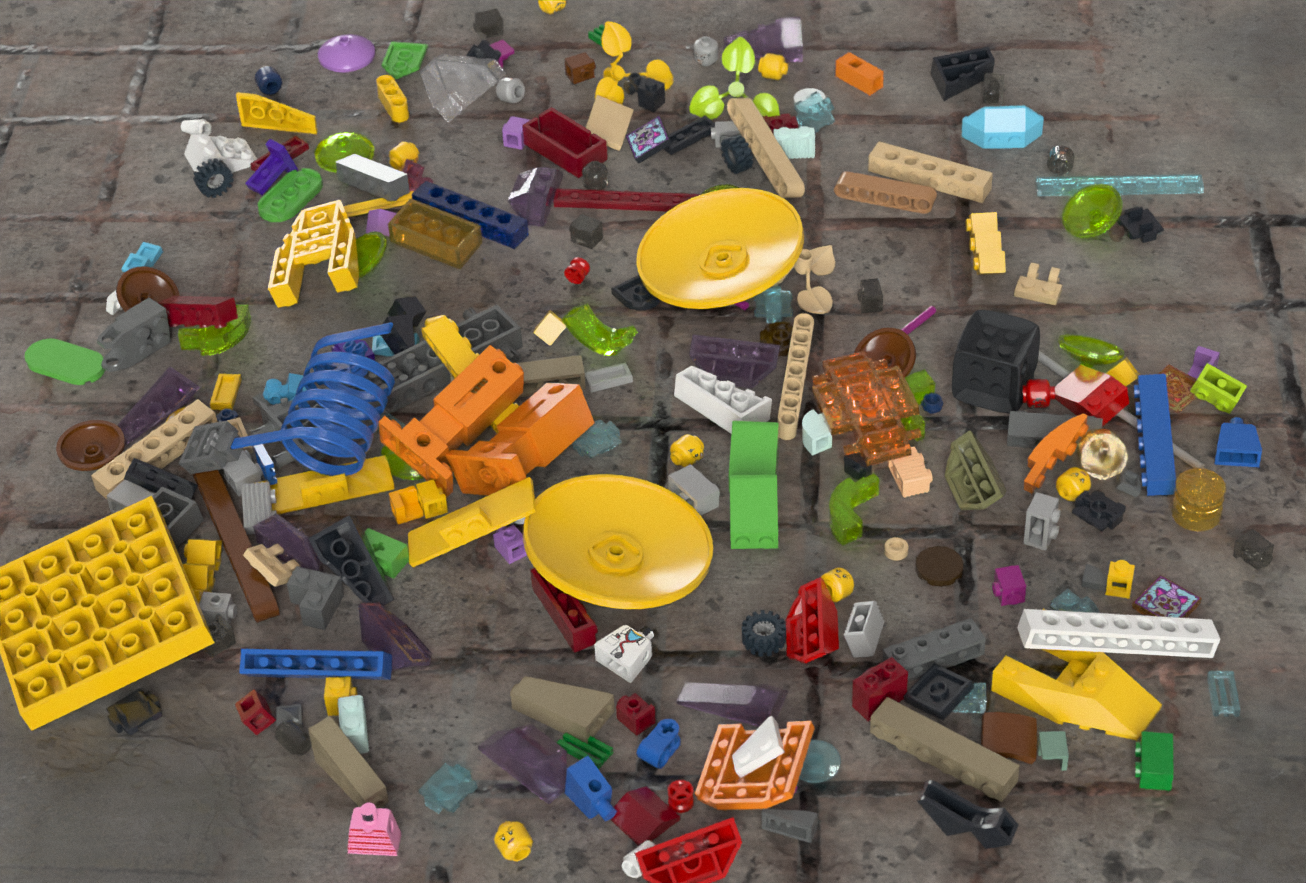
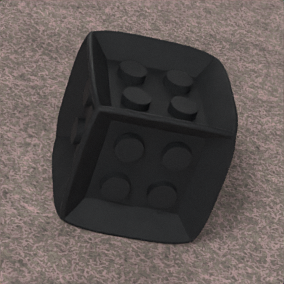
M976 310L968 320L957 344L952 369L953 397L966 404L996 412L1010 413V411H1018L1023 404L1022 385H1026L1029 379L1034 378V372L1038 363L1040 347L1039 326L1032 321L991 310Z

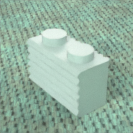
M802 126L797 129H789L787 127L774 129V136L788 159L815 157L814 128Z
M363 696L341 697L338 699L340 729L360 754L367 753L369 745Z

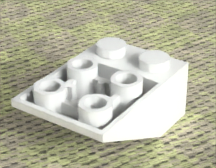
M191 134L184 153L193 170L197 172L196 168L198 166L202 167L201 163L203 161L208 163V159L212 161L214 158L222 160L232 173L250 167V163L257 160L246 140L241 138L231 139L224 136L213 137L206 134Z

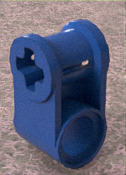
M672 719L661 720L653 731L640 743L637 749V757L658 769L663 768L668 759L681 745V739L678 735V723Z

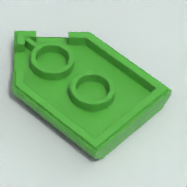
M391 42L382 62V67L396 80L419 70L428 45Z

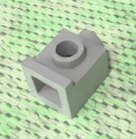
M733 121L715 122V127H711V140L715 139L716 147H722V140L737 134L739 135V130Z

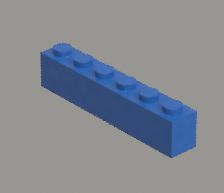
M1166 374L1138 375V385H1134V398H1139V402H1135L1136 416L1140 415V419H1137V433H1142V437H1138L1139 451L1143 450L1144 453L1140 455V468H1145V472L1141 473L1142 487H1147V496L1176 495V474Z
M241 649L239 674L249 677H351V679L391 680L392 655L384 651Z

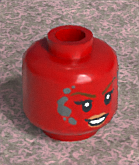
M1029 379L1026 385H1022L1023 403H1027L1029 408H1048L1051 400H1055V386H1050L1048 379Z

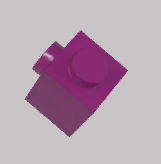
M1019 565L995 568L992 590L994 596L999 598L1001 606L1025 602L1026 584Z

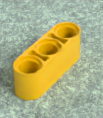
M390 75L378 77L376 80L378 97L391 119L395 122L408 120L407 99L394 78Z

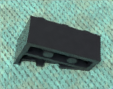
M988 46L933 57L931 76L943 101L992 77L995 59Z

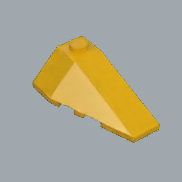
M236 93L241 125L244 127L317 134L318 132L314 115L256 94Z

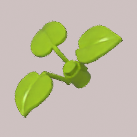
M738 37L729 44L722 54L724 67L728 71H736L735 82L731 83L728 91L719 95L718 89L715 86H705L699 89L690 103L689 111L691 114L715 119L724 110V102L721 98L728 95L735 98L740 96L749 98L744 93V85L739 82L740 71L748 73L752 70L755 64V56L750 44L743 37ZM760 93L755 96L753 103L761 116H780L778 103L772 95Z

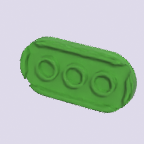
M303 168L302 171L297 172L293 170L287 173L258 201L260 217L269 222H283L294 217L321 191L323 182L319 172Z
M58 339L37 341L28 347L25 352V361L31 371L70 384L84 385L88 381L92 383L98 380L105 372V369L101 366L104 358L100 353Z

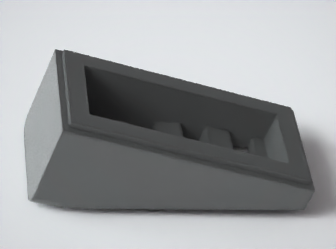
M767 808L762 810V829L808 843L812 842L818 827V813Z

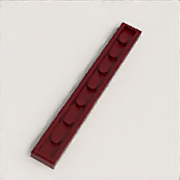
M557 188L553 204L554 207L668 212L677 205L702 194Z

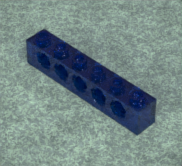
M425 181L412 193L413 209L415 211L507 247L516 249L529 236L527 219L431 182Z

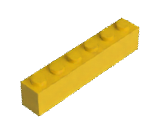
M444 315L425 327L423 334L426 342L455 379L479 354H475L471 350L472 346L465 336L462 338L458 333L459 328L453 320L449 321ZM512 403L490 424L496 434L499 433L496 426L519 407L517 403Z

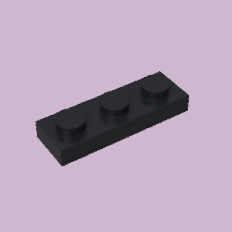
M703 116L670 133L669 136L672 144L663 150L673 155L711 135V127H715V122L707 116Z
M133 458L124 476L125 480L155 493L161 487H164L191 500L198 487L193 482L137 458Z

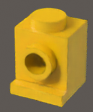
M434 479L416 484L418 501L426 519L448 513L446 496L443 494L441 487L437 488Z
M1125 560L1110 561L1105 595L1130 599L1135 565H1131ZM1112 582L1127 584L1126 588L1112 586Z

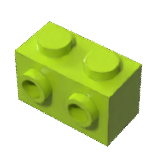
M1207 363L1190 392L1195 394L1197 398L1213 404L1218 410L1230 414L1247 385Z

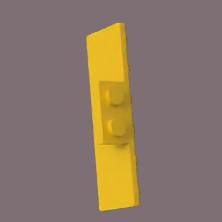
M385 455L365 459L362 469L352 475L345 476L344 473L328 476L315 471H308L276 478L278 483L270 485V488L275 489L276 503H272V511L276 510L277 515L395 489ZM359 461L350 462V463L341 464V465H350V464L357 463V462H359Z
M528 477L408 532L409 564L415 567L425 563L430 559L534 513L536 507L533 480Z

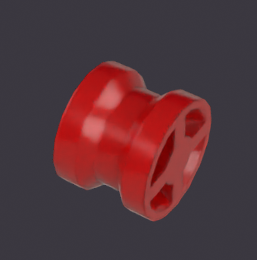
M575 257L565 269L564 275L571 283L580 284L585 276L588 275L590 265L583 258Z
M676 780L669 785L668 805L672 810L677 813H685L692 809L694 805L693 787L688 781Z

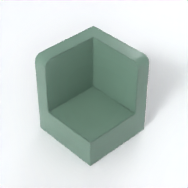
M1065 731L1039 732L1038 756H1042V759H1060L1061 771H1067L1069 755Z

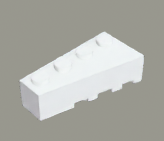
M690 366L676 374L674 396L731 434L732 421L767 422L770 420L772 399L764 396L763 399L757 397L752 390L746 389L743 391L736 388L735 383L728 380L727 382L716 380L717 376L694 366Z

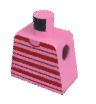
M365 803L361 808H354L349 829L348 853L397 856L401 831L391 810L376 808L373 803Z

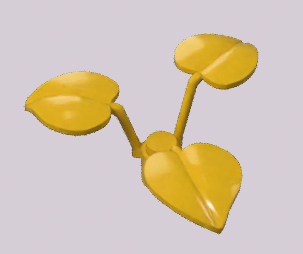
M605 22L602 34V47L608 55H618V57L611 63V67L604 70V78L597 85L595 98L599 95L622 105L624 91L617 84L624 77H629L631 73H625L624 69L616 64L623 57L622 52L630 50L632 43L628 31L615 22ZM661 60L649 62L646 67L647 73H639L641 76H646V79L649 77L665 83V90L669 89L674 82L670 68Z

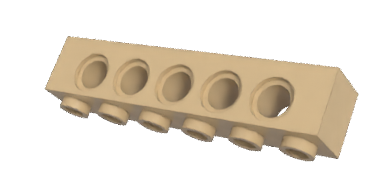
M878 142L869 154L868 171L913 184L929 186L934 190L983 203L992 189L993 173L883 142Z
M198 399L186 406L181 412L168 419L167 422L151 431L146 437L133 444L132 447L91 475L96 491L107 499L106 496L125 480V473L133 458H137L160 469L164 468L183 454L195 426L217 422L215 412Z

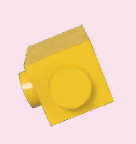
M351 677L326 678L324 700L328 716H339V698L358 695L357 687H353Z

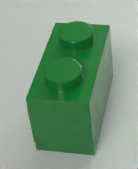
M1142 731L1140 742H1135V757H1139V762H1135V777L1139 778V788L1171 791L1174 775L1173 734Z

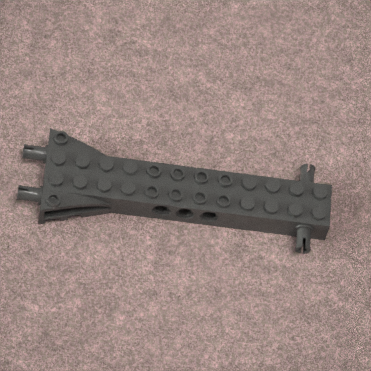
M498 305L479 314L473 308H469V311L466 309L463 312L462 317L465 321L457 324L459 328L458 333L462 338L465 336L472 346L471 350L475 354L478 353L480 355L491 345L495 349H500L510 362L514 363L512 361L514 360L516 363H520L522 356L516 350L523 347L521 327ZM426 340L380 362L381 365L392 373L395 379L394 387L391 394L387 397L388 402L384 412L380 415V419L451 383L450 372ZM369 370L363 377L372 381L381 389L388 387L383 379ZM341 383V384H343V385H345V386H347V387H349V388H352V389H355V390H359V391H364V390H362V389H360V388H357V387H355V386H352V385H349V384H345V383ZM282 398L279 404L267 406L266 403L259 404L264 425L250 430V436L281 430L292 401ZM315 400L307 401L311 408H323ZM379 401L368 402L374 408L380 406ZM335 402V403H337V404H339V405H342V406H344V407L351 408V409H355V408L350 407V406H348V405ZM308 419L300 420L304 427L318 428ZM371 419L361 421L366 426L373 423ZM290 423L287 425V429L292 428ZM301 438L292 439L302 451L316 460L322 462L328 456L312 448ZM287 449L272 456V461L277 469L293 461L298 462ZM299 463L306 472L312 471L311 469Z

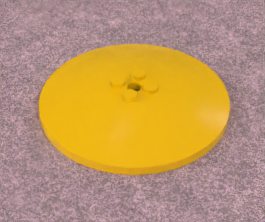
M731 188L705 193L672 208L648 229L637 251L638 273L646 289L653 296L668 304L693 309H708L732 305L762 293L781 280L798 260L803 248V225L796 209L788 201L771 192L751 188Z
M612 474L585 475L557 483L541 493L535 499L536 511L529 516H525L523 544L526 554L535 569L548 582L561 591L577 599L599 606L618 609H645L672 603L696 589L705 579L711 565L713 540L710 530L701 515L677 494L646 480Z

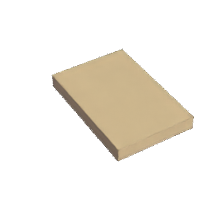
M597 95L585 128L591 131V135L595 133L605 139L608 147L620 151L633 109Z

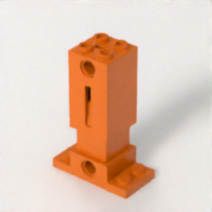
M489 345L434 398V408L420 421L414 417L403 429L394 419L390 420L386 416L378 421L380 441L426 481L434 479L437 488L441 487L443 494L447 498L453 492V471L449 467L446 454L450 450H456L462 443L468 447L523 393V369L517 363L510 362L500 349H495Z
M546 383L496 426L499 433L490 441H478L468 451L450 450L446 457L462 493L489 496L526 479V475L536 466L546 467L595 422L579 384Z

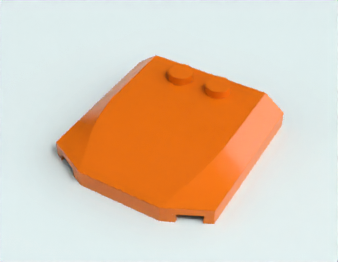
M812 721L787 722V729H779L784 753L742 778L735 772L732 755L756 730H745L742 724L718 725L695 791L697 799L717 810L766 809L793 798L815 728Z

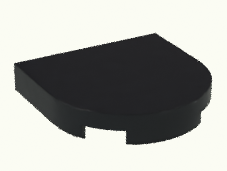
M639 275L611 288L612 295L625 307L632 310H649L661 302V300L653 296L646 289Z

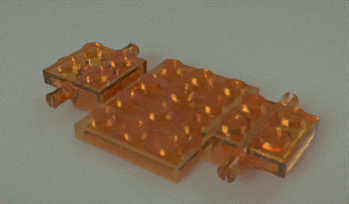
M865 351L822 361L825 373L812 376L813 384L816 385L812 386V392L831 435L853 430L856 443L843 446L845 456L859 452L863 456L866 465L869 466L912 455L908 440L921 438L920 428L906 431L900 419L918 415L919 406L900 367L888 368L886 359L873 362L871 357L868 358Z

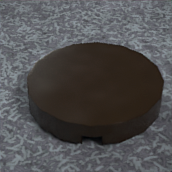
M774 322L765 326V329L760 332V346L771 355L788 356L793 326L789 322Z
M944 546L928 547L917 556L915 571L921 580L923 578L927 581V584L944 587L952 585L956 582V579L962 576L964 562L961 555L951 548Z

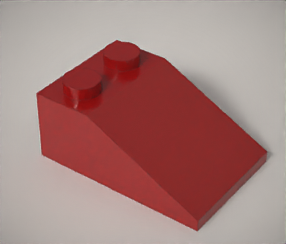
M1083 365L1077 367L1055 386V400L1076 416L1084 413L1087 416L1103 419L1102 427L1129 404L1126 386L1111 375Z

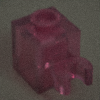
M406 159L398 171L408 175L409 192L418 188L421 193L427 195L431 190L429 187L432 185L433 180L428 177H422L425 167Z

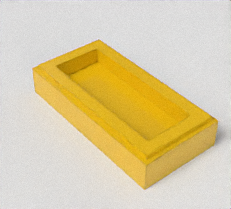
M241 374L218 375L210 401L211 410H233L242 381Z

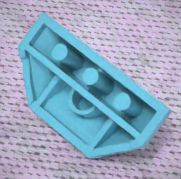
M1027 106L983 107L971 115L962 118L961 135L983 149L1024 148L1042 135L1044 118Z

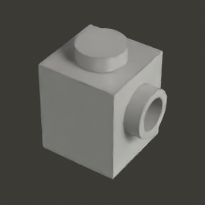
M203 592L199 606L207 625L229 628L232 618L235 619L237 614V605L233 603L232 594Z

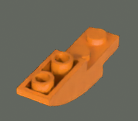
M1083 413L1062 423L1035 447L1028 457V467L1031 471L1024 480L1025 491L1032 494L1035 488L1039 489L1045 481L1046 476L1044 474L1048 469H1053L1057 458L1064 461L1067 455L1071 456L1077 447L1076 441L1079 436L1083 438L1089 428V425H1087L1088 416Z

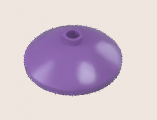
M354 34L333 37L327 40L318 51L320 64L324 68L335 72L359 70L370 64L375 57L373 43L362 36Z

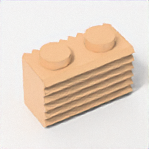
M915 446L888 452V467L902 496L906 498L907 496L919 495L924 492L928 493L930 482L933 481L930 469L925 468L922 453H917Z

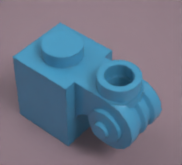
M289 373L286 385H282L277 379H269L266 382L263 397L272 405L281 403L280 399L282 398L292 401L303 375ZM304 386L302 390L307 391L306 387Z

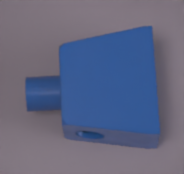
M1238 417L1232 418L1229 423H1223L1220 429L1214 465L1259 467L1262 447L1256 427L1252 424H1244L1243 420Z
M586 756L567 768L565 794L587 818L592 819L599 814L604 821L610 820L617 812L611 805L612 788L590 757Z

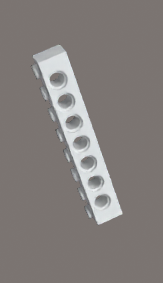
M1024 609L1017 627L1024 648L1213 658L1220 642V637L1212 619Z

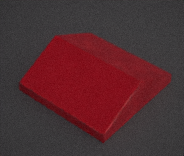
M645 786L626 792L614 806L617 812L610 819L633 842L640 846L644 841H653L679 822L681 817L652 790Z

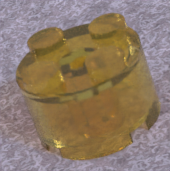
M1108 429L1089 430L1078 444L1077 455L1079 462L1084 470L1096 479H1110L1120 474L1127 464L1128 454L1126 447L1119 436ZM1103 450H1105L1107 454L1102 455L1100 458L1098 456V453L1103 452Z

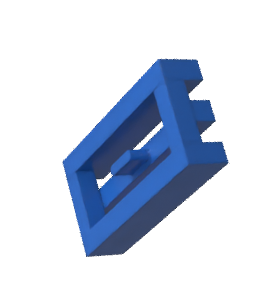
M263 444L253 446L257 463L262 469L265 480L270 485L278 483L275 477L274 463Z

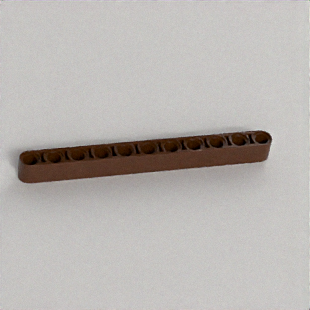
M212 470L192 474L219 538L222 540V545L256 623L279 616V608L268 581L243 556L246 549L252 547L219 471Z

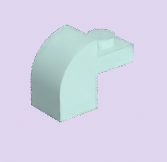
M835 407L817 414L813 409L804 416L802 420V442L811 455L832 447V432L842 428V411Z

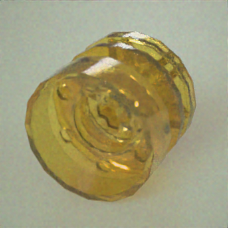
M1193 468L1181 473L1175 483L1172 503V517L1175 522L1185 529L1201 532L1211 530L1217 526L1221 520L1226 493V484L1222 477L1213 471L1203 468Z

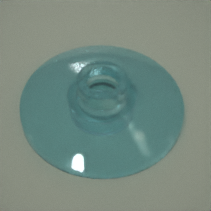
M811 740L799 778L811 783H820L833 778L841 766V757L837 749L827 742Z

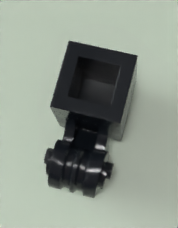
M636 72L629 74V79L623 85L625 92L629 95H633L635 92L638 93V106L655 113L665 103V83L649 77L645 79Z

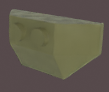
M969 430L953 441L944 476L961 510L985 509L1002 498L1007 490L992 459L973 432Z

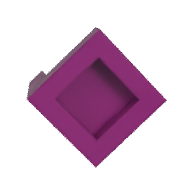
M504 40L490 45L494 50L502 53L496 62L500 65L497 70L499 72L503 71L502 61L514 54V49Z

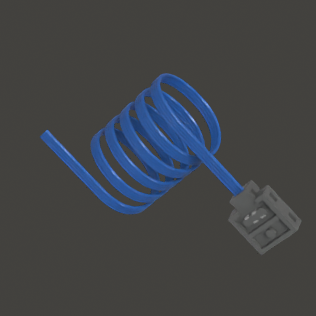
M393 323L356 329L321 338L314 346L311 359L304 370L303 378L298 385L296 395L291 402L288 415L284 419L281 430L240 437L238 435L239 431L228 421L195 426L179 465L190 474L223 469L227 462L238 461L243 447L282 441L287 451L299 463L317 473L328 476L345 473V476L359 472L364 465L365 453L370 449L373 434L378 428V421L381 420L380 415L386 408L387 397L392 392L395 379L386 367L370 358L348 352L317 354V351L329 345L388 334L391 332ZM345 363L364 368L383 379L388 387L381 389L372 381L352 373L325 370L321 364ZM321 381L329 389H318L314 382ZM341 383H345V384H349V385L355 386V387L360 388V389H362V390H364V391H359V390H355V389L349 388V387H347V386H345V385H343V384H341ZM305 386L307 391H303L302 388ZM315 400L323 408H311L307 401ZM379 401L380 406L374 408L368 402ZM335 402L348 405V406L353 407V408H355V409H351V408L344 407V406L339 405V404H337V403H335ZM308 419L318 428L304 427L300 420ZM371 419L373 424L366 426L361 421ZM290 423L292 428L287 429V425ZM301 438L309 446L324 454L341 458L356 457L359 462L350 465H331L321 462L302 451L292 439ZM363 438L366 443L359 445L352 439Z

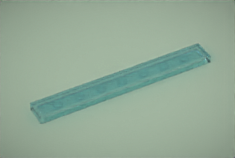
M1201 174L1036 177L1035 182L1037 196L1203 193L1204 191Z

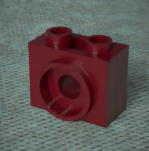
M893 657L877 666L869 668L861 676L853 680L852 707L869 722L872 714L887 697L898 703L904 700L903 696L907 693L908 671Z

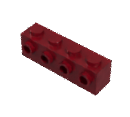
M172 296L157 302L166 308L169 327L183 324L184 327L199 325L200 328L214 325L215 328H223L227 326L228 322L238 318L234 297Z
M535 568L531 569L533 591L573 652L576 653L593 646L596 643L598 629L595 621L587 614L584 605L577 598L561 591L548 582Z

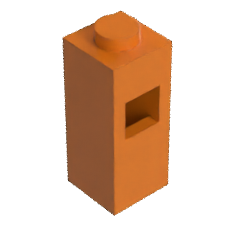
M850 52L836 60V77L869 96L883 88L884 71Z

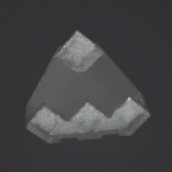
M450 54L437 56L420 71L433 109L436 108L448 123L507 75L495 59L452 56Z

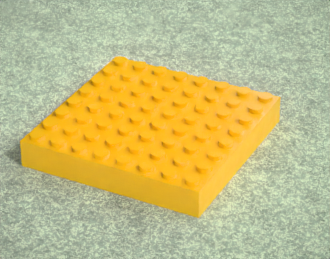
M152 496L0 567V654L19 713L31 731L214 643L164 517Z

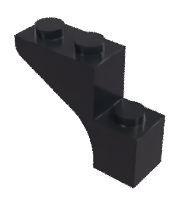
M416 296L395 299L387 313L389 317L383 323H393L391 332L383 334L381 337L394 355L415 345L413 327L419 325L427 312Z
M933 780L925 782L917 799V802L946 836L972 832L985 849L1011 845L1019 826L1004 807L990 809L977 806Z

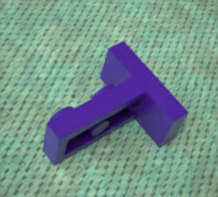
M269 139L265 144L270 152V156L245 183L249 189L260 195H263L283 171L287 173L293 170L298 171L286 148L272 139Z

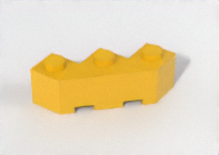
M997 212L970 214L969 219H966V231H970L969 247L974 255L973 269L977 271V275L1006 273L1005 251H1002L1001 231L998 232Z
M188 539V544H185L184 556L187 558V563H184L183 566L198 603H200L203 592H212L215 583L214 570L218 571L221 564L222 540Z

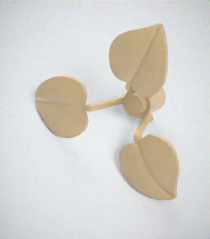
M832 245L812 250L802 249L793 267L797 273L806 274L807 290H803L798 294L797 303L803 310L810 313H828L832 308V297L823 287L817 286L811 289L810 271L812 270L816 275H827L833 272L835 259ZM789 272L781 280L760 294L775 293L778 289L777 284L782 283Z

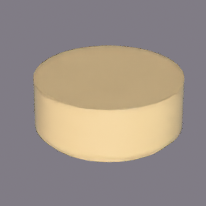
M902 538L887 540L884 548L886 557L895 561L906 558L908 555V543Z

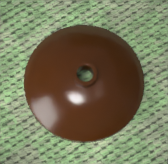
M145 266L135 267L126 271L120 277L116 286L117 300L125 312L148 298L159 302L172 296H180L176 284L168 275L155 268Z
M888 327L875 330L865 336L856 347L852 358L853 372L856 378L866 387L877 386L878 390H883L896 386L909 375L915 364V345L912 339L900 329Z
M84 421L70 427L60 436L56 445V452L59 460L66 467L78 471H94L104 467L115 457L122 454L125 447V437L122 430L109 421Z

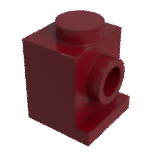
M255 689L235 703L242 723L256 736L276 721L266 699Z
M636 693L630 697L624 695L618 700L616 706L617 719L636 736L656 723L655 707L652 704H647Z

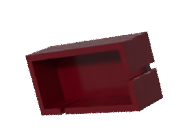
M552 107L538 115L539 122L538 118L534 117L522 125L523 140L526 146L577 178H580L582 174L588 173L589 167L594 169L608 160L607 141L595 133L591 135L590 130Z

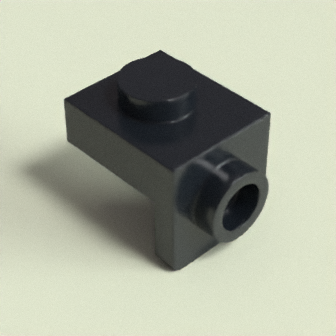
M857 444L844 455V472L851 475L854 479L867 484L872 479V463L862 458V446Z

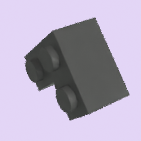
M296 566L287 582L291 603L299 604L303 625L325 630L344 597L341 576Z

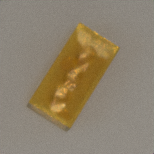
M411 198L388 223L390 242L460 270L482 245L480 225Z

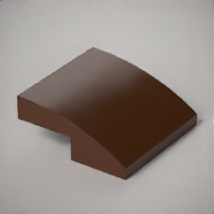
M984 712L981 724V746L1006 759L1010 757L1033 764L1037 759V719L1014 713Z

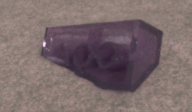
M801 17L779 18L775 20V23L766 26L762 24L757 29L751 31L744 30L724 37V50L738 37H743L750 44L755 60H760L761 57L770 53L784 56L785 63L803 62Z
M169 367L117 425L124 434L125 444L127 445L184 406L200 387L172 367Z
M685 683L677 699V704L760 727L770 716H773L775 720L777 719L788 690L767 684Z

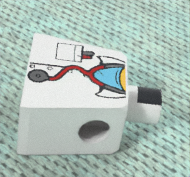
M628 625L621 626L594 644L596 661L631 683L651 659L652 648L650 640L654 637L652 630L647 626H643L637 632Z

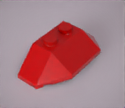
M821 577L800 586L798 590L799 595L793 602L786 618L787 657L805 664L839 649L838 612Z
M732 817L634 854L643 879L650 883H712L726 877L742 844V840L735 820Z

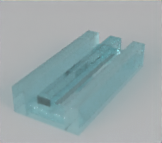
M1208 671L1207 680L1213 716L1219 717V713H1223L1224 717H1229L1230 713H1234V717H1239L1240 704L1234 671ZM1215 678L1218 679L1222 706H1219ZM1224 678L1228 679L1232 706H1228Z

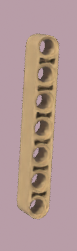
M750 98L729 99L727 103L728 114L742 137L748 142L749 148H751L752 153L778 195L782 198L802 197L805 190L802 179Z
M806 313L798 314L793 324L777 423H779V438L783 440H791L797 434L814 326L813 317Z

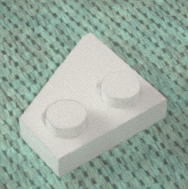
M773 716L768 717L732 755L735 772L740 778L784 753L778 724Z

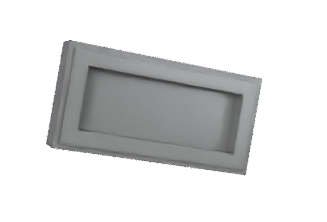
M625 362L586 372L585 381L592 393L633 382V376Z

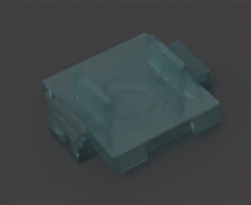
M817 91L812 93L811 97L803 102L800 100L795 103L794 108L798 113L796 119L800 127L814 128V132L817 133L823 126L835 122L831 111L835 109L828 97L823 100Z
M771 286L766 291L754 296V301H756L754 317H766V323L781 322V317L793 316V309L791 308L792 293L790 291H781V286Z
M599 419L573 442V448L581 457L587 454L592 459L621 445L622 443L619 439L620 431L611 421L606 425Z
M444 764L418 792L424 796L425 806L435 812L440 813L442 808L454 813L460 807L459 803L469 793L472 794L478 786L477 782L472 780L471 772L458 764L454 768Z

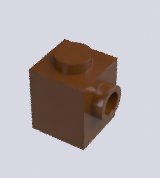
M586 52L564 59L565 74L573 84L595 78V61Z

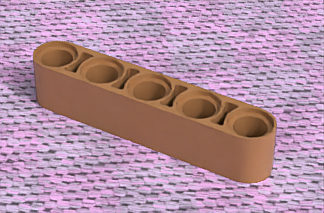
M853 172L841 173L834 188L835 194L843 199L923 214L931 211L937 197V192L929 186Z

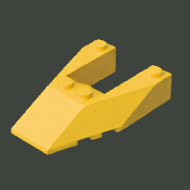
M341 200L302 210L292 225V232L285 235L283 246L275 251L268 290L278 308L298 303L304 266L308 264H317L330 259L328 275L337 293L350 291L358 286L359 268L356 237Z
M1042 649L1069 663L1056 680L1008 656H1005L993 671L991 691L1061 725L1064 722L1077 724L1080 729L1090 730V728L1105 730V734L1138 741L1141 737V732L1146 730L1162 708V704L1103 652Z

